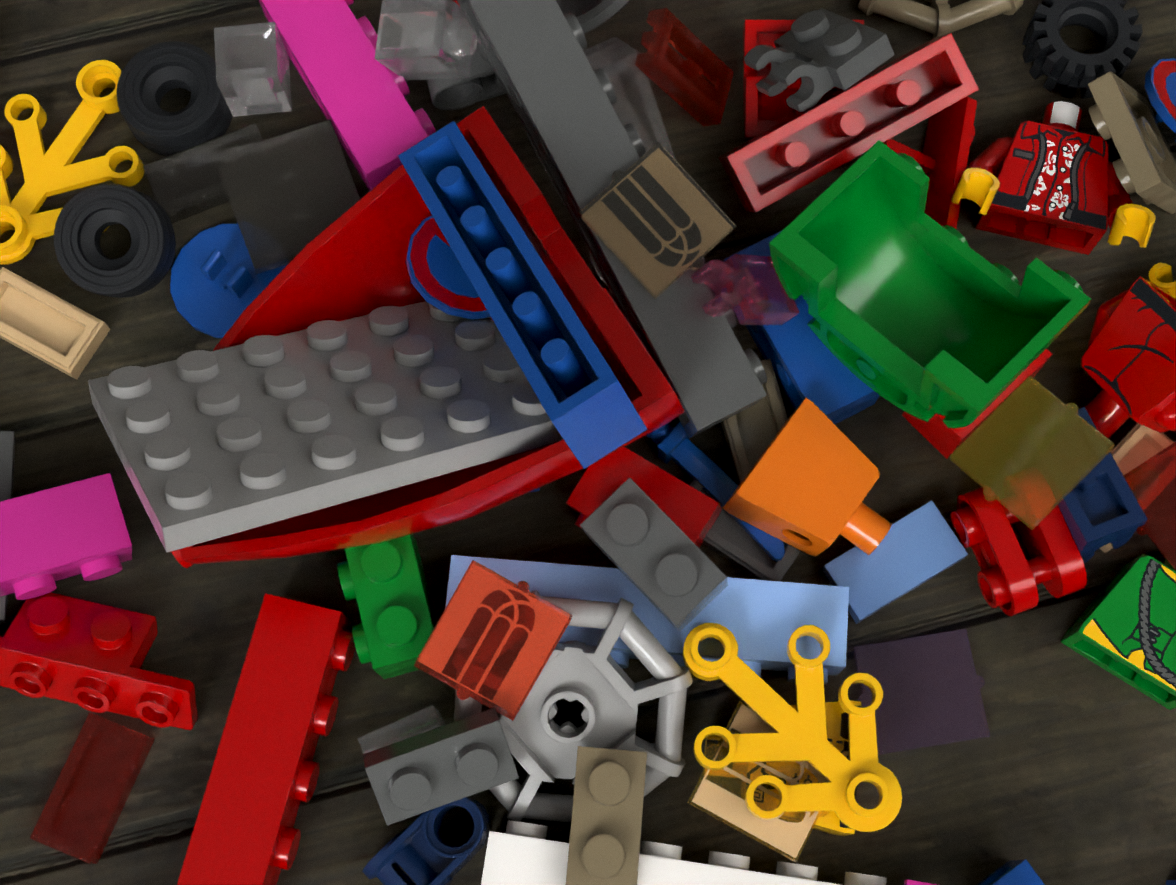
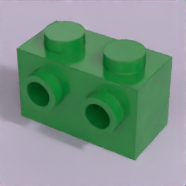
M409 534L376 544L344 548L347 560L337 563V570L345 599L347 601L357 600L362 623L352 626V634L361 664L371 662L373 670L383 679L431 667L420 661L419 658L438 625L414 535Z

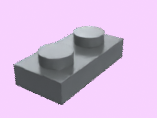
M495 707L363 754L365 770L387 826L519 778Z

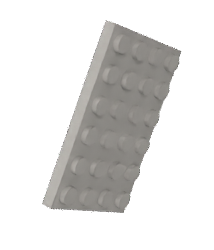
M426 301L402 307L383 306L372 310L368 315L343 321H318L304 330L279 336H254L241 345L211 352L206 350L190 351L179 356L177 360L147 367L126 366L114 370L108 376L88 380L92 404L166 553L551 445L563 439L547 415L495 323L490 318L471 320L448 315Z

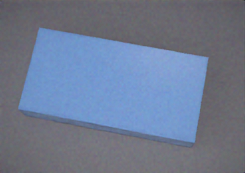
M931 500L893 523L884 539L870 555H867L855 546L825 564L821 570L831 586L849 587L848 612L855 623L858 624L958 563L968 553Z

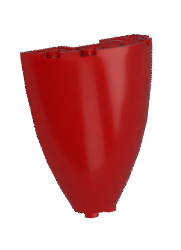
M480 107L456 125L648 429L608 455L659 429L683 414L684 409L675 391L606 288L603 289L561 227L542 192L485 107ZM403 164L310 241L243 311L213 351L241 345L254 336H279L304 330L318 321H343L368 315L372 310L383 306L402 307L424 302L425 299L411 283L406 265V257L411 235L420 223L432 214ZM562 439L551 445L171 551V553L184 568H189L193 564L287 558L381 543L473 517L579 471L583 467L565 440Z

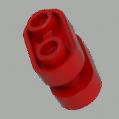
M1028 469L1007 477L1004 480L1005 499L1001 501L987 486L958 496L957 510L951 513L952 525L961 544L965 548L971 547L981 568V571L977 574L978 584L984 599L991 608L1000 607L1008 616L1032 609L1038 605L1037 585L1041 583L1055 598L1066 596L1086 587L1087 574L1082 556L1048 483L1037 470ZM1015 523L1031 558L1030 560H1026L1011 524Z

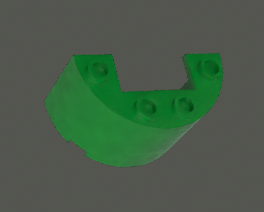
M878 140L769 242L772 262L788 297L796 300L802 295L808 304V313L813 318L807 325L830 352L863 383L893 405L923 421L928 422L937 413L946 416L943 422L948 428L966 427L1088 307L1091 298L1083 292L1079 283L1072 276L1061 270H1052L1038 258H1035L1027 266L1022 286H1020L1017 277L1007 267L999 263L991 264L970 248L967 240L958 230L949 225L941 226L925 213L930 178L925 175L924 170L914 158L905 153L897 154Z

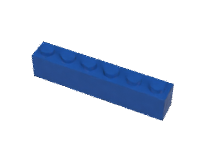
M452 121L398 155L547 415L584 469L648 430L608 363L456 123Z

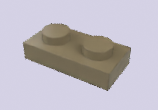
M578 746L566 885H637L647 752Z

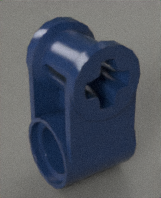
M465 797L426 811L407 829H404L390 840L367 863L362 872L369 880L377 877L383 885H450L453 877L488 841L489 831H491L490 815L484 805L470 797ZM461 806L469 811L473 817L474 831L467 843L457 847L445 840L442 835L441 824L443 817L449 810Z

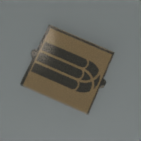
M659 142L625 172L621 170L615 171L611 178L612 183L578 213V216L655 300L689 269L699 270L703 265V257L736 227L730 218Z

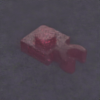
M734 254L725 262L711 260L691 275L693 283L708 285L716 295V297L703 306L705 313L710 316L720 317L732 309L736 313L741 325H783L800 313L795 300L790 299L785 292L775 271L771 256Z

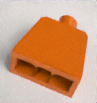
M805 398L790 415L722 508L738 519L815 557L830 547L839 534L864 553L870 555L881 543L892 526L889 521L862 502L880 477L878 468L808 398Z

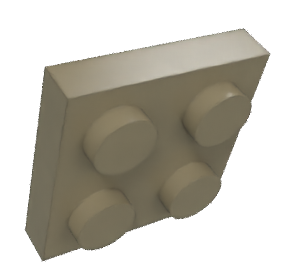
M1112 71L1088 83L1096 104L1088 108L1090 117L1104 140L1113 139L1121 157L1113 161V167L1126 192L1130 195L1136 192L1147 205L1153 203L1170 214L1176 213V161L1147 99Z

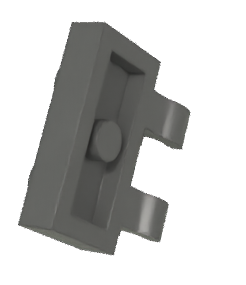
M820 8L797 18L791 25V30L774 41L776 48L770 45H758L746 54L744 61L747 66L757 71L771 62L769 75L756 84L758 91L770 97L780 94L801 77L802 82L799 90L786 99V103L789 107L799 112H805L812 109L820 101L821 97L833 87H838L844 91L895 54L886 33Z

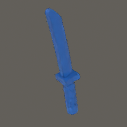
M681 422L675 428L671 424H666L646 435L657 445V457L666 464L672 459L692 479L697 480L703 486V489L723 508L738 485L689 440ZM729 514L773 561L777 562L784 558L785 548L783 541Z

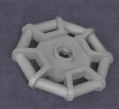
M537 590L529 592L532 596L570 616L565 626L604 629L596 646L586 645L579 641L555 642L515 713L501 706L500 723L510 752L528 773L522 785L515 779L489 789L508 811L506 818L518 822L522 819L571 823L572 795L539 793L537 790L542 781L554 783L555 778L573 779L572 784H575L578 746L647 752L644 797L670 776L679 777L686 764L685 760L681 757L687 687L693 683L690 669L685 666H679L632 611L634 604L623 598H620L618 603L540 596ZM523 594V599L530 601V599L525 594ZM520 603L518 605L519 618L517 623L528 626L532 631L535 623V609L528 604ZM515 608L507 614L512 620L515 617ZM502 618L489 629L463 675L461 682L474 689L476 688L510 628L511 623L508 618ZM516 626L498 657L527 634L528 630L522 626ZM480 637L469 647L458 648L452 659L457 667V678ZM618 637L621 638L653 675L652 678L634 683L611 657L610 652ZM493 664L484 683L499 689L508 671ZM456 681L454 722L478 714L482 708V695ZM483 684L479 689L481 693H483ZM563 698L569 702L574 700L581 702L584 705L581 716L585 723L579 727H576L570 721L563 723L561 726L556 724L552 719L558 710L555 702ZM659 698L655 743H649L635 736L638 704Z

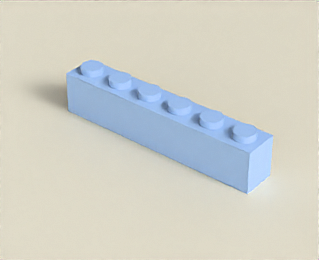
M451 555L445 612L471 565L475 563L527 593L537 590L540 596L618 603L620 598H623L633 603L632 611L680 667L685 666L683 647L687 635L692 629L704 623H717L729 629L738 644L737 656L760 678L761 669L787 671V681L795 683V668L787 655V643L792 633L804 625H814L821 628L830 640V652L823 662L824 684L828 683V675L837 676L846 667L849 587L727 577L728 586L679 632L618 568ZM507 588L514 594L516 599H523L522 592ZM496 589L490 592L481 603L489 604L496 611L500 605L512 599L502 589ZM514 604L506 606L500 613L507 615L515 608ZM486 606L478 607L458 642V648L469 647L481 637L493 614L490 608ZM498 616L491 627L504 618V616ZM564 626L556 643L579 641L586 645L596 646L604 629ZM529 633L525 634L509 649H521ZM803 636L796 640V650L801 657L815 659L820 655V644L815 638ZM618 637L610 655L621 668H628L629 658H638ZM706 638L699 643L698 652L704 660L713 662L722 658L724 648L717 639Z

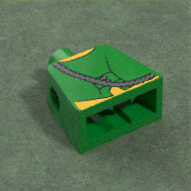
M1176 542L1163 563L1145 554H1141L1127 563L1068 629L1060 641L1169 710L1176 708Z

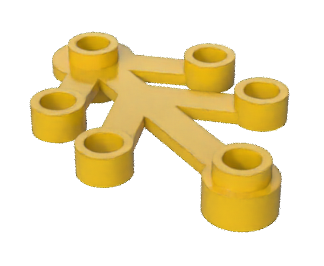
M96 60L88 63L80 70L76 78V88L83 100L46 153L41 130L46 124L47 115L37 99L29 94H18L6 103L4 114L7 121L14 128L25 183L11 201L6 178L12 173L14 163L11 156L0 144V237L6 231L15 230L9 240L0 243L1 265L20 261L30 253L36 240L54 235L55 224L63 208L37 213L47 197L110 180L114 184L131 187L139 183L143 178L145 172L144 164L136 151L128 146H116L110 149L104 156L71 164L104 115L120 111L117 102V84L122 71L115 63L108 60ZM115 88L109 95L99 97L103 90ZM34 109L31 117L22 121L18 120V116L22 111ZM125 160L133 161L128 171L123 173L115 172L120 162Z
M704 623L692 629L687 635L683 647L684 664L690 669L691 674L705 681L722 680L777 732L732 734L721 726L706 727L697 735L694 742L693 750L698 763L709 770H721L730 763L808 761L829 781L824 783L785 785L783 781L775 776H759L749 784L745 792V803L752 815L759 819L770 820L778 817L783 812L834 811L843 824L860 832H873L883 829L896 818L901 808L902 792L893 772L878 763L875 710L882 702L883 690L875 677L867 673L852 674L841 684L838 691L839 704L848 713V760L827 740L823 662L830 652V640L821 628L814 625L801 626L792 633L787 643V655L795 668L797 711L737 656L738 644L729 629L717 623ZM803 636L815 638L820 644V655L815 659L801 657L796 650V640ZM706 638L717 639L723 645L724 655L717 661H706L698 652L699 643ZM861 683L871 690L872 702L870 706L860 708L851 703L848 697V689L852 684ZM708 736H720L726 741L728 754L724 759L712 761L704 756L701 745ZM861 782L871 783L878 790L879 801L873 809H865L855 800L854 791ZM768 784L777 789L780 802L776 809L764 811L755 804L754 791L759 785Z

